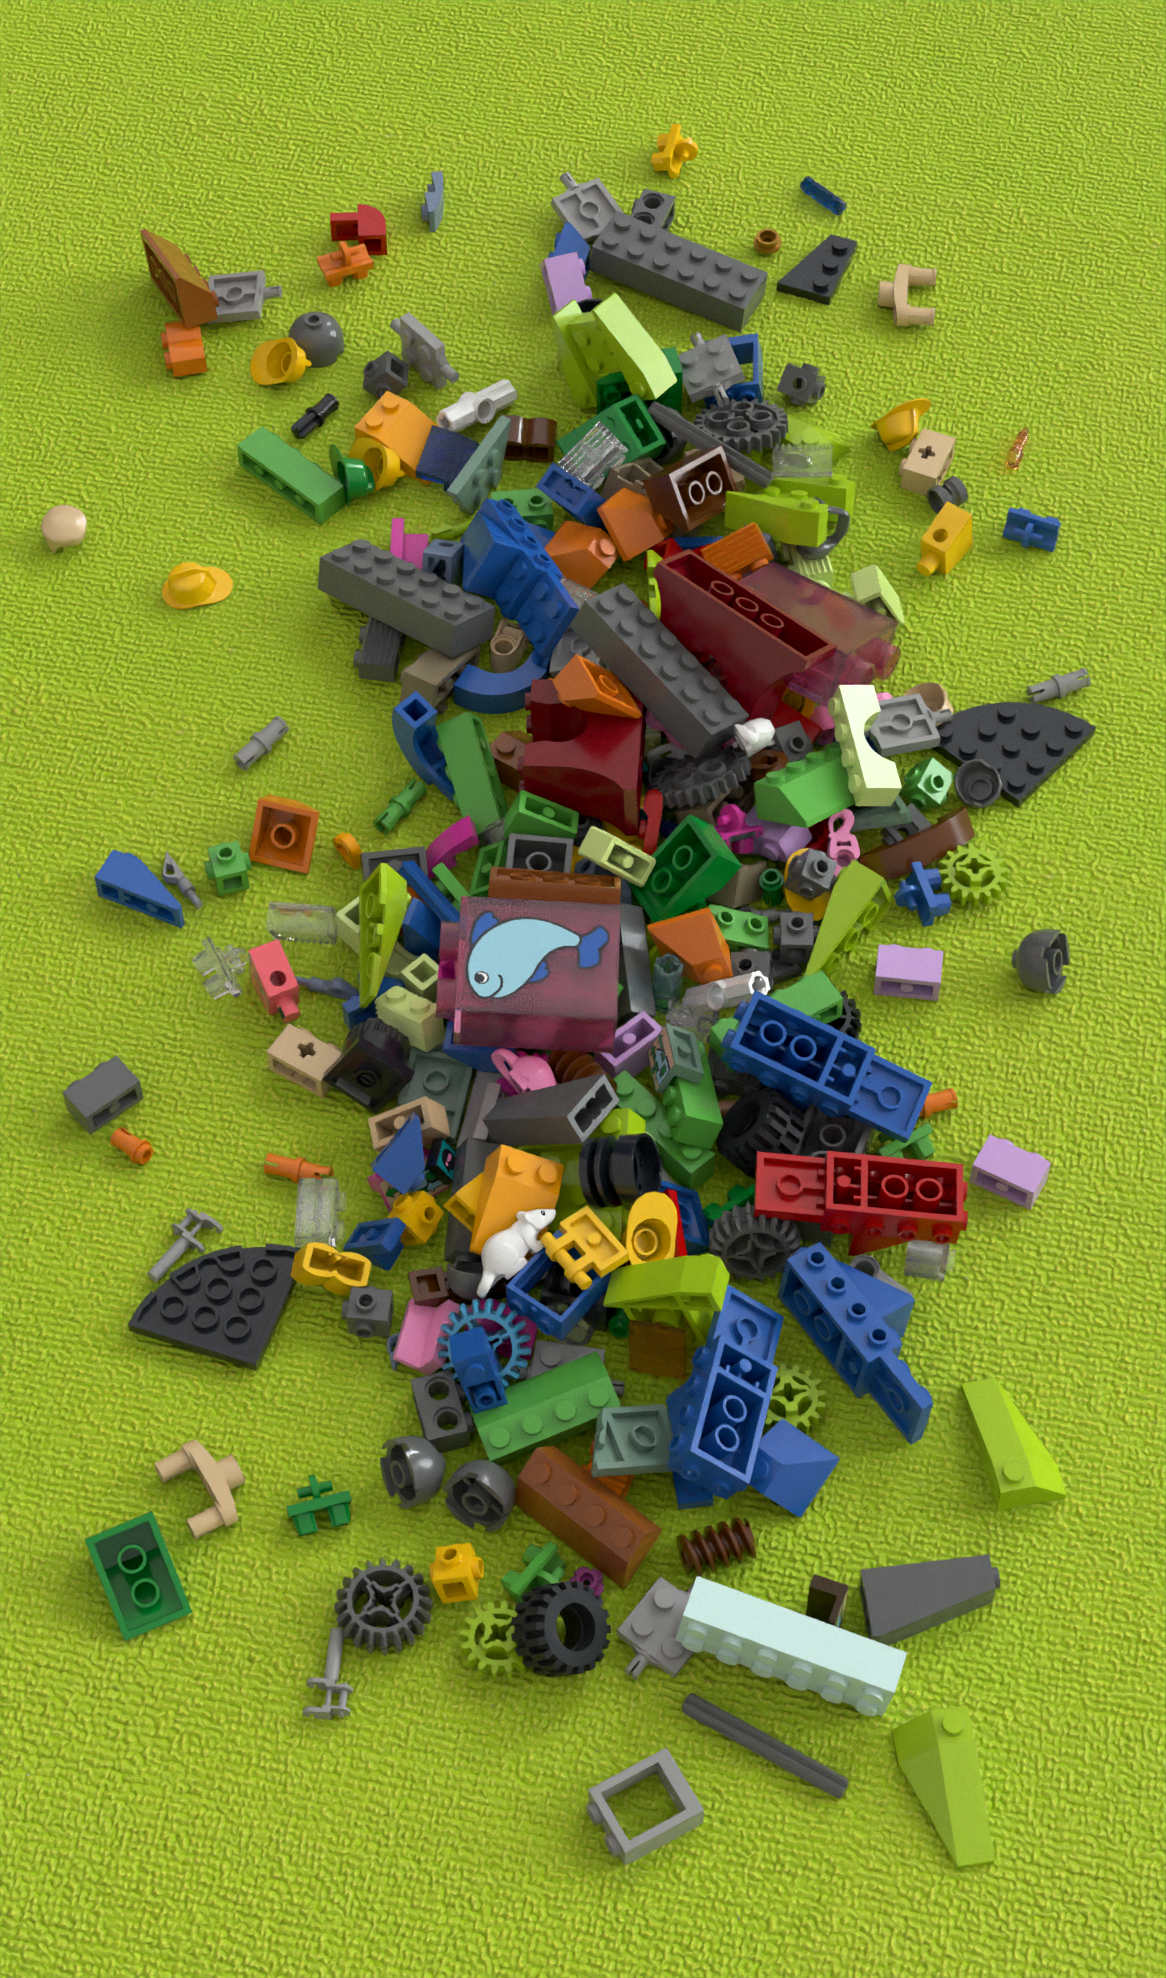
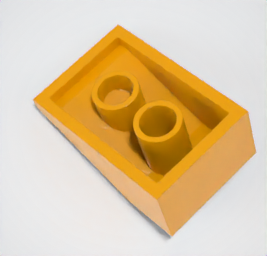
M389 391L384 393L354 427L355 441L361 437H366L394 450L399 455L400 469L405 472V475L426 485H429L460 450V444L452 437L443 434L440 427L413 403Z
M500 1145L491 1153L485 1162L469 1251L482 1255V1249L487 1239L500 1231L509 1229L518 1221L516 1214L519 1211L555 1209L560 1193L564 1165L505 1145ZM549 1225L538 1233L536 1238L538 1241L547 1233ZM528 1252L524 1258L529 1261L536 1253Z

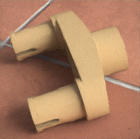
M899 264L894 282L880 281L878 307H892L895 326H934L935 308L910 307V304H907V293L910 285L935 287L937 268L912 267L910 264Z
M193 1439L181 1445V1450L154 1463L155 1469L163 1483L189 1469L196 1470L214 1501L212 1507L186 1519V1524L195 1540L222 1525L228 1527L239 1521L230 1490L244 1484L245 1479L238 1463L231 1454L215 1462L208 1451L197 1440Z

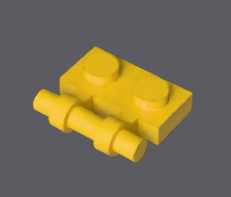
M585 1206L559 1223V1230L563 1236L556 1239L550 1232H547L540 1238V1242L546 1248V1255L552 1261H557L565 1270V1277L571 1283H576L581 1290H586L591 1286L593 1281L586 1272L592 1268L602 1278L629 1260V1252L588 1206ZM573 1247L582 1256L576 1261L567 1252Z

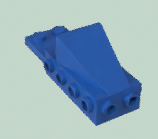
M486 498L459 541L464 544L463 588L465 591L491 597L495 600L500 608V613L509 620L517 621L539 655L550 657L580 609L560 582L564 575L515 506L503 499L496 501Z
M755 990L747 1002L741 1000L733 1016L738 1022L734 1030L730 1028L727 1030L720 1045L725 1048L721 1060L728 1063L731 1069L740 1073L747 1072L757 1077L759 1082L773 1088L797 1107L802 1114L810 1104L819 1107V1110L827 1116L842 1118L844 1115H847L903 1143L909 1140L933 1082L875 1055L876 1049L864 1042L842 1033L830 1025L824 1024L768 995Z
M821 1242L811 1247H801L792 1257L786 1260L778 1298L857 1398L870 1393L910 1445L922 1439L933 1406L932 1398L928 1390L920 1386L912 1377L907 1364L903 1360L898 1359L902 1347L900 1338L904 1337L915 1299L900 1289L834 1259Z
M727 1285L722 1311H714L705 1346L698 1347L692 1357L691 1363L694 1366L690 1378L686 1383L667 1395L666 1399L673 1438L668 1447L671 1453L667 1467L679 1473L684 1479L693 1481L708 1489L713 1495L728 1499L738 1491H743L750 1484L778 1367L773 1365V1360L784 1316L730 1285Z

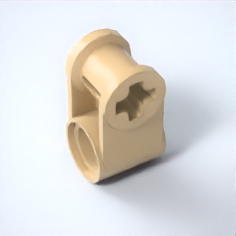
M506 617L500 620L497 631L490 643V666L494 673H507L516 670L524 652L530 645L528 637L519 624L509 622V619Z

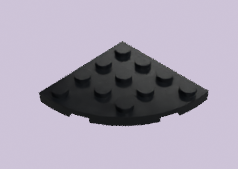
M1021 702L992 703L959 711L952 715V721L943 722L936 726L940 736V744L931 749L958 767L965 761L973 759H983L986 763L995 767L1000 774L1003 785L1000 796L1018 808L1094 736L1096 727L1079 717L1052 707Z
M266 1244V1247L242 1248L239 1245L220 1249L194 1259L172 1272L165 1283L158 1287L154 1293L151 1291L144 1298L128 1323L129 1331L257 1371L297 1283L290 1274L295 1253L301 1248L278 1244Z

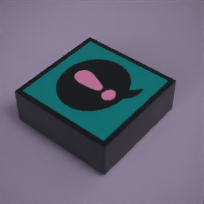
M441 1137L433 1139L426 1167L444 1185L452 1184L456 1150Z

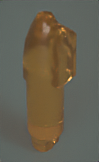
M1022 428L1009 449L1006 457V467L1008 469L1017 470L1024 455L1022 451L1029 439L1028 428Z

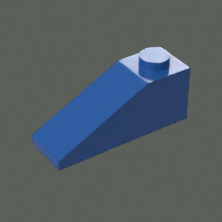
M113 849L94 877L98 896L182 929L185 923L180 903L140 859L131 853H122Z

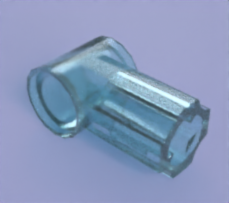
M666 953L665 956L657 957L654 964L652 985L655 1009L660 1013L669 1014L675 1012L684 985V979L682 978L684 964L679 961L677 955Z

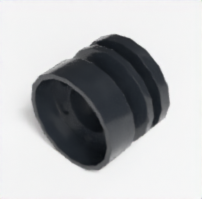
M626 1134L619 1136L618 1139L614 1136L587 1138L583 1143L579 1155V1179L583 1196L592 1208H615L622 1204L632 1206L637 1198L643 1194L654 1191L660 1192L662 1179L661 1160L657 1145L649 1134Z

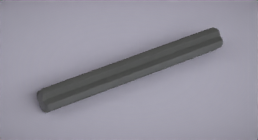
M653 402L649 407L648 412L655 422L701 450L722 445L730 468L762 488H767L771 484L774 475L769 470L660 403Z
M690 1693L684 1700L682 1711L686 1715L832 1796L841 1798L847 1790L849 1780L846 1777L694 1693Z

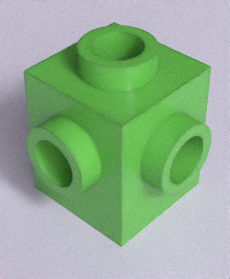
M933 757L915 764L904 777V782L906 783L900 794L922 812L934 807L938 808L947 800L949 795L947 791L955 775Z
M238 841L220 843L207 848L209 861L204 862L208 880L214 879L219 896L250 889L247 871L252 870L250 858L247 851L241 852Z

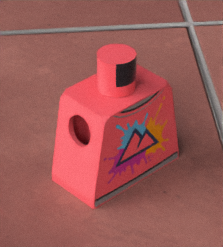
M279 939L248 950L250 979L269 1015L279 1013L284 1023L296 1020L301 1015L297 1007L299 1004V986Z

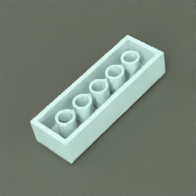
M699 1576L696 1577L675 1638L676 1641L681 1642L684 1648L690 1651L702 1652L703 1650L716 1655V1658L725 1664L736 1665L738 1663L751 1668V1671L758 1676L765 1678L773 1676L786 1681L785 1683L789 1687L796 1690H812L820 1693V1696L826 1701L850 1704L855 1706L858 1712L867 1716L884 1715L895 1693L907 1652Z

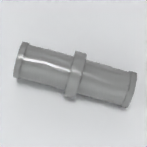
M1080 668V670L1062 676L1055 674L1051 676L1050 680L1027 686V696L1039 692V694L1029 698L1030 703L1037 704L1054 697L1060 699L1066 697V693L1089 687L1091 685L1090 677L1077 680L1085 677L1084 675L1088 674L1087 670Z
M275 716L263 730L255 732L250 737L251 741L237 754L233 755L235 763L242 770L247 771L263 754L267 755L272 750V745L290 730L289 726H286L287 723L281 717Z

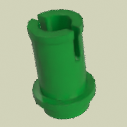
M767 869L759 877V885L763 889V901L768 905L770 898L771 906H777L783 901L782 887L784 885V876L776 869Z
M615 1308L614 1315L608 1320L610 1333L618 1338H627L633 1333L635 1328L624 1309Z

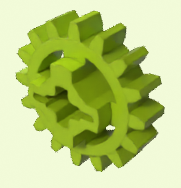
M969 843L966 850L958 845L956 854L948 851L946 860H941L939 873L941 875L942 892L950 891L951 901L957 897L960 898L961 906H964L967 901H972L974 908L978 907L979 901H983L987 906L990 905L991 897L998 900L1001 891L1006 889L1008 869L1004 868L1005 859H996V850L990 853L986 852V845H982L980 849H975L973 843Z
M784 1363L780 1364V1371L777 1372L774 1382L776 1387L772 1390L764 1431L768 1432L782 1418L797 1429H801L805 1434H808L810 1431V1423L815 1426L820 1424V1415L825 1413L826 1404L823 1402L826 1399V1391L820 1390V1378L811 1380L812 1370L808 1369L802 1374L799 1372V1364H795L792 1370H787Z
M507 1600L502 1601L500 1608H495L492 1601H489L487 1605L488 1610L485 1612L476 1607L474 1609L476 1619L466 1617L465 1627L467 1630L460 1631V1639L464 1642L461 1644L462 1655H469L467 1657L469 1668L478 1664V1675L482 1677L487 1670L491 1671L492 1679L495 1681L499 1673L504 1672L509 1680L512 1679V1670L517 1669L522 1674L525 1672V1665L522 1663L524 1657L517 1656L515 1651L517 1642L512 1641L511 1633H515V1626L511 1625L512 1617H517V1612L514 1610L516 1606L512 1610L508 1609ZM481 1630L483 1633V1637L479 1640V1644L476 1646V1636L478 1632Z

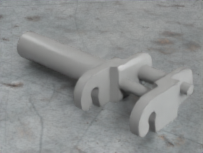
M187 1208L185 1210L187 1216L179 1225L173 1223L171 1226L174 1230L173 1233L181 1237L147 1272L149 1278L154 1282H158L189 1247L193 1250L197 1248V1251L202 1254L205 1248L193 1236L201 1227H208L211 1230L216 1228V1232L220 1234L223 1231L221 1224L204 1212H201L199 1215L195 1209ZM193 1220L197 1225L189 1232L185 1228Z
M341 1628L330 1629L324 1678L312 1677L307 1679L306 1685L313 1688L314 1684H316L319 1689L326 1690L325 1705L322 1708H303L302 1714L305 1717H310V1714H314L316 1719L331 1720L332 1715H338V1717L343 1718L351 1713V1710L346 1707L347 1695L353 1693V1687L347 1683L336 1684L339 1678L344 1640L343 1629ZM332 1693L340 1694L338 1706L330 1705Z

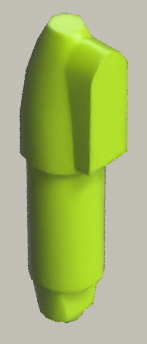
M473 519L452 526L446 524L432 529L431 541L434 539L451 540L463 535Z

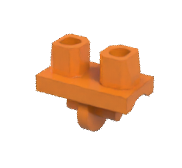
M345 241L338 242L339 251L317 257V264L330 287L341 285L343 277L352 275L353 278L358 280L366 278L368 270L374 268V262L370 258L364 243L348 248Z

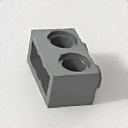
M644 189L640 198L634 200L631 217L668 232L675 218L676 196Z
M452 1370L411 1379L412 1396L423 1436L441 1453L470 1446L469 1433L474 1432L470 1411L463 1412L461 1402L466 1401L464 1389L460 1381H452ZM444 1394L447 1396L442 1400H435L432 1398L434 1395ZM446 1424H452L456 1426L452 1430L441 1429V1427Z

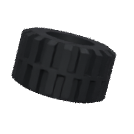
M760 1086L755 1090L752 1089L739 1098L723 1118V1126L716 1140L717 1151L746 1175L755 1178L757 1151L791 1155L797 1148V1144L803 1135L802 1131L805 1126L803 1122L804 1115L773 1088Z
M577 1581L540 1585L532 1588V1591L526 1592L522 1596L523 1602L517 1603L514 1609L517 1612V1617H512L511 1625L515 1626V1633H511L512 1641H516L518 1645L515 1648L517 1656L524 1657L522 1663L527 1668L533 1667V1673L545 1675L546 1677L576 1675L592 1670L596 1667L595 1662H601L605 1656L602 1650L608 1649L610 1643L606 1637L608 1633H611V1625H607L606 1618L609 1617L608 1610H603L601 1607L604 1603L600 1596L594 1597L595 1590L591 1587H583V1583ZM559 1614L564 1621L566 1629L563 1644L559 1640L556 1630Z

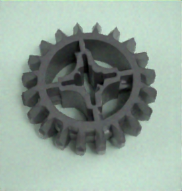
M747 1201L745 1207L741 1208L734 1204L732 1212L723 1210L721 1218L714 1220L713 1227L710 1228L709 1253L722 1259L729 1274L732 1273L734 1280L745 1277L747 1282H749L752 1278H758L762 1283L764 1277L769 1276L775 1279L777 1272H784L786 1260L801 1248V1233L794 1220L778 1219L777 1217L766 1218V1215L760 1214L759 1217H754V1206H751Z
M383 1557L379 1561V1566L375 1567L367 1560L365 1563L366 1570L362 1571L354 1567L352 1570L354 1579L344 1577L342 1581L344 1588L337 1590L336 1596L339 1601L336 1602L334 1608L335 1613L339 1615L336 1618L338 1627L344 1628L343 1635L346 1639L354 1638V1646L357 1649L367 1643V1652L370 1655L375 1651L376 1647H381V1652L385 1656L388 1653V1647L394 1646L395 1650L400 1653L402 1651V1642L405 1641L413 1646L415 1643L414 1634L423 1636L425 1633V1626L423 1624H429L431 1621V1613L428 1612L433 1608L432 1599L428 1598L430 1588L428 1585H423L424 1578L421 1573L413 1575V1567L410 1564L401 1570L400 1561L397 1558L391 1566L386 1565V1560ZM381 1585H390V1587H382ZM366 1593L368 1603L363 1607V1612L356 1615L354 1612L356 1603ZM410 1597L413 1601V1606L406 1618L402 1620L399 1610L405 1605L404 1601ZM384 1625V1626H387V1627H385V1628H378V1627H376V1626Z

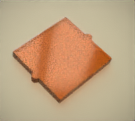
M631 1319L629 1322V1370L653 1374L656 1378L664 1376L685 1380L686 1329L664 1326L660 1322H655L654 1324Z

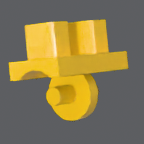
M672 124L670 133L658 135L657 147L659 152L653 153L651 158L655 171H668L671 179L679 177L682 163L695 159L699 150L692 138L687 137L684 139L681 136L680 124Z

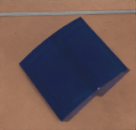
M432 425L415 470L416 478L444 484V491L447 492V489L480 444L456 432Z

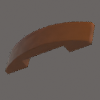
M962 806L937 818L938 823L890 846L883 844L860 855L857 858L858 862L882 876L885 881L911 873L910 865L912 862L920 861L922 867H925L945 857L948 851H955L958 845L963 846L975 836L967 808Z
M441 1266L408 1272L407 1276L415 1305L438 1307L447 1300L459 1305L462 1303L466 1305L472 1304V1300L462 1299L452 1292L447 1282V1272L443 1273ZM547 1272L533 1286V1288L544 1284L546 1276L548 1274ZM517 1273L507 1280L505 1277L501 1278L495 1291L486 1298L496 1300L506 1298V1286Z

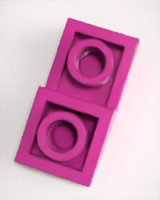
M469 815L442 832L426 849L429 879L435 877L432 869L442 862L449 870L457 866L455 855L479 844L475 823Z

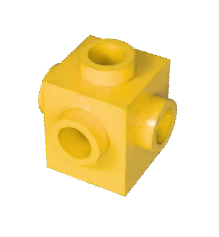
M416 1191L398 1196L387 1219L398 1217L407 1225L400 1236L401 1242L405 1246L425 1244L429 1237L437 1231L438 1222L445 1212L436 1204V1200L432 1195L425 1191Z
M471 1542L436 1547L435 1561L430 1564V1577L442 1603L476 1600L478 1597L479 1578L484 1577V1563L481 1556H476Z

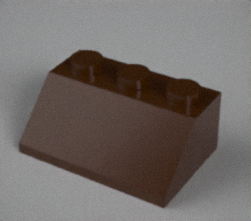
M722 445L696 451L643 480L652 508L684 532L694 529L725 511L726 492H738Z

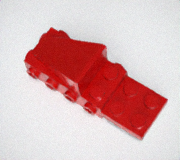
M757 1151L755 1160L754 1217H759L760 1214L766 1215V1218L777 1217L784 1220L820 1223V1231H830L839 1235L848 1233L849 1256H857L914 1240L931 1241L940 1245L956 1244L960 1232L967 1229L968 1211L964 1210V1202L967 1199L968 1183L963 1182V1164L836 1151H827L825 1158Z

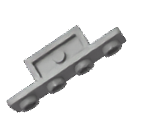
M477 1071L456 1149L467 1138L497 1144L484 1124L483 1118L500 1099L505 1098V1094L501 1090V1084L495 1082L503 1077L501 1073Z

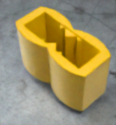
M312 1242L306 1244L295 1253L290 1276L304 1285H323L327 1290L335 1294L350 1295L351 1287L363 1288L367 1286L372 1263L360 1254L353 1252L339 1253L327 1244Z

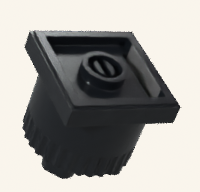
M368 1018L364 1023H359L353 1029H350L340 1057L324 1072L322 1080L376 1115L413 1078L415 1071L406 1066L410 1056L409 1038L399 1032L398 1029L393 1028L392 1025L384 1023L380 1018Z

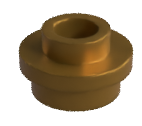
M762 229L755 236L753 245L759 253L773 254L781 248V238L773 229Z

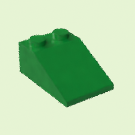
M689 814L651 855V857L656 859V864L645 885L639 887L629 881L627 885L653 923L676 917L718 892L742 866L713 825Z
M152 1511L85 1538L86 1545L125 1641L193 1613Z

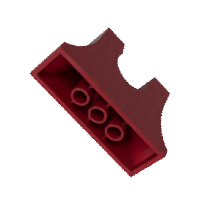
M689 549L657 562L654 568L653 575L658 585L661 602L660 622L676 636L677 640L697 658L702 666L709 660V654L718 660L726 675V691L749 714L744 723L756 718H764L771 721L786 688L796 674L833 657L837 645Z
M532 679L531 692H525V711H531V715H527L526 732L527 734H532L533 743H526L524 757H518V776H524V780H520L519 792L524 790L577 811L581 815L603 820L618 828L625 836H638L646 738V722L644 718L648 709L628 689L642 714L639 719L586 712L575 706L568 707L564 705L557 697L558 691L552 680Z

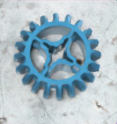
M491 1298L486 1300L484 1309H481L479 1299H473V1311H470L468 1306L462 1303L459 1306L462 1317L452 1311L448 1318L454 1326L449 1323H443L440 1329L449 1336L458 1334L460 1328L465 1323L469 1330L481 1327V1323L478 1324L476 1321L479 1318L491 1319L504 1327L502 1330L500 1329L495 1332L485 1330V1333L490 1342L496 1339L491 1347L494 1351L503 1386L507 1388L510 1385L507 1374L515 1380L520 1377L519 1371L514 1366L526 1368L528 1365L525 1359L519 1357L520 1355L526 1356L531 1353L530 1347L521 1345V1343L529 1341L531 1335L528 1333L519 1335L518 1332L526 1326V1322L523 1320L514 1324L512 1320L517 1316L518 1312L513 1310L508 1316L503 1314L506 1308V1303L504 1302L500 1303L497 1311L493 1310V1299ZM439 1336L437 1338L438 1344L447 1346L446 1349H442L437 1353L438 1357H449L450 1359L442 1366L444 1371L453 1367L449 1336ZM510 1338L512 1342L511 1358L507 1365L502 1367L499 1362L500 1357L497 1348L498 1345ZM456 1372L453 1373L452 1381L458 1380Z

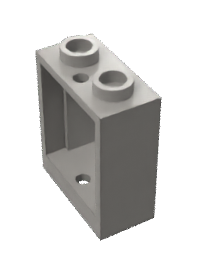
M667 1748L588 1789L589 1804L585 1805L594 1825L601 1824L607 1836L604 1837V1841L609 1852L614 1858L619 1855L625 1866L703 1824L704 1809ZM656 1773L678 1809L679 1814L628 1840L605 1800Z

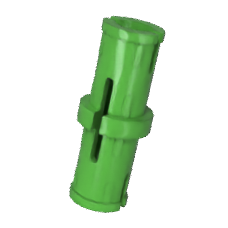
M411 779L398 795H394L388 801L390 804L373 821L375 828L379 832L383 831V834L388 835L403 817L407 818L411 814V808L427 793L426 787L420 781L417 782L416 779Z

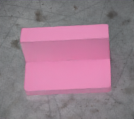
M411 1299L406 1308L393 1359L427 1376L441 1368L445 1364L446 1357L439 1358L437 1353L442 1349H446L447 1346L438 1344L437 1338L449 1335L443 1332L440 1327L443 1323H449L454 1326L449 1320L448 1315L452 1311L458 1314L460 1305L447 1300L437 1308L415 1305L414 1299Z

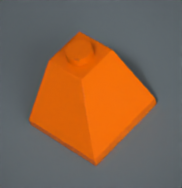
M625 487L619 489L597 508L624 562L663 541L675 530L672 522L652 508L648 497Z
M568 520L562 523L544 548L564 575L560 582L577 601L584 597L619 556L612 538L603 529Z
M577 654L552 680L558 691L557 697L568 707L575 706L586 712L639 719L642 715L626 686L612 671Z
M270 794L259 798L249 849L250 861L308 874L320 811L300 801Z
M709 907L647 925L648 931L669 970L701 985L733 976L729 946Z

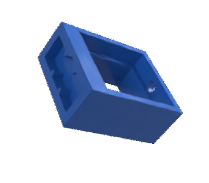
M758 334L729 337L728 340L739 365L753 363V381L734 384L725 391L729 398V403H731V399H735L738 402L742 401L743 398H746L748 402L754 399H758V403L764 402L763 360ZM715 396L704 398L706 409L710 410L711 404L719 406Z
M552 463L536 487L585 525L601 528L610 536L597 511V508L606 500L586 484L555 463Z
M557 1230L553 1236L558 1239L563 1234ZM543 1247L507 1284L506 1303L511 1311L516 1310L518 1312V1316H525L533 1321L544 1334H552L562 1341L606 1292L611 1272L602 1278L593 1268L586 1272L593 1281L591 1286L579 1295L562 1316H559L527 1294L552 1265L557 1262L552 1261L546 1255V1248ZM574 1247L567 1251L575 1261L582 1257Z

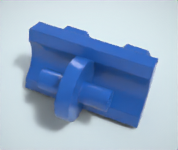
M1010 507L1002 537L1021 542V547L1026 549L1031 545L1053 552L1061 523L1058 519L1050 516L1044 518L1031 514L1030 510L1024 508L1014 509Z
M920 861L912 862L910 865L912 873L905 881L899 883L900 890L896 892L894 899L900 907H908L909 911L917 910L923 927L932 926L935 916L949 913L951 900L948 893L934 894L932 891L940 889L942 883L938 868L923 869Z

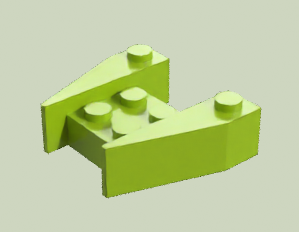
M616 292L608 296L591 312L582 313L576 300L573 299L550 317L567 384L580 409L596 407V381L609 373L622 371L633 395L637 393L642 401L657 399L677 381L664 353Z
M774 475L771 484L767 488H762L747 478L746 493L726 492L724 527L739 530L744 525L755 522L760 530L771 535L773 540L818 548L827 538V521L838 522V514L828 513V506L841 508L849 513L850 518L853 516L855 481L846 480V477L843 475H830L828 477ZM813 498H819L823 500L825 504H819V501Z
M630 1108L612 1109L588 1138L614 1136L618 1139L621 1135L645 1133L646 1120ZM583 1143L518 1146V1150L564 1165L560 1193L555 1206L556 1216L549 1225L547 1232L553 1235L559 1230V1223L588 1206L621 1243L630 1211L623 1206L594 1209L587 1203L581 1189L578 1170L579 1155Z
M712 1254L681 1256L618 1267L611 1272L603 1305L604 1307L624 1309L635 1328L633 1333L627 1337V1345L692 1358L698 1347L705 1346L714 1311H722L730 1274L722 1259Z

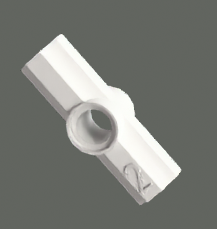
M503 379L477 393L465 392L457 403L439 411V415L436 416L437 426L440 427L443 434L451 436L476 422L488 423L493 419L496 412L514 404V400L517 399L516 389L511 385L510 381Z
M760 971L712 981L686 989V994L682 998L684 1009L688 1010L692 1016L736 1007L741 1000L747 1002L755 990L767 995L770 985L768 978L764 977Z

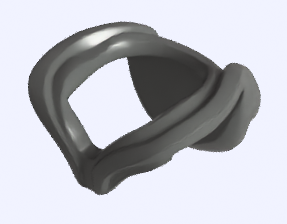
M813 498L818 500L819 504H825L823 500L819 498ZM828 506V513L838 514V523L833 535L827 536L826 540L818 548L796 545L797 552L808 560H818L826 557L848 531L850 516L847 511L835 506Z

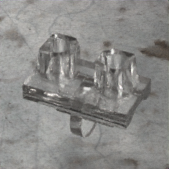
M210 937L202 940L201 943L204 950L194 956L192 961L202 976H205L214 969L216 971L215 975L203 981L207 992L214 999L228 992L235 998L243 994L233 971L237 975L244 973L245 969L243 966L249 959L246 950L243 948L234 949L233 945L230 944L225 946L224 950L226 953L224 954L220 947H215Z
M669 1000V1012L666 1015V1023L695 1033L696 1040L710 1043V1029L721 1019L718 1018L719 1011Z

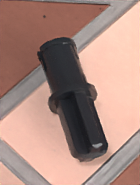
M327 393L316 405L308 407L305 410V415L291 427L294 437L296 439H304L317 426L322 427L325 423L324 420L339 408L338 400L332 394Z

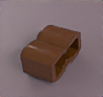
M517 415L505 416L511 419V427L504 460L519 461L525 459L537 463H550L554 461L557 438L556 421L544 417L526 419Z

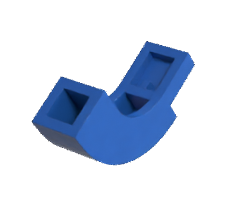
M534 649L521 667L507 673H491L468 664L453 684L454 704L484 714H504L525 708V692H531L532 679H548L547 675L550 670L552 654L550 657L541 656Z
M415 691L393 708L392 726L396 740L404 756L420 778L428 786L433 783L452 801L454 800L453 794L455 790L453 783L445 772V766L447 765L445 756L437 745V738L439 737L435 726L437 711Z

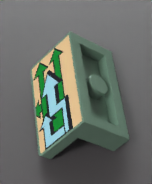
M666 1023L647 1053L655 1091L661 1094L674 1076L698 1084L704 1075L695 1033Z

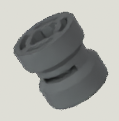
M952 476L945 480L942 486L936 485L927 491V500L933 511L938 514L947 501L955 506H960L967 502L968 493L963 482L956 476Z

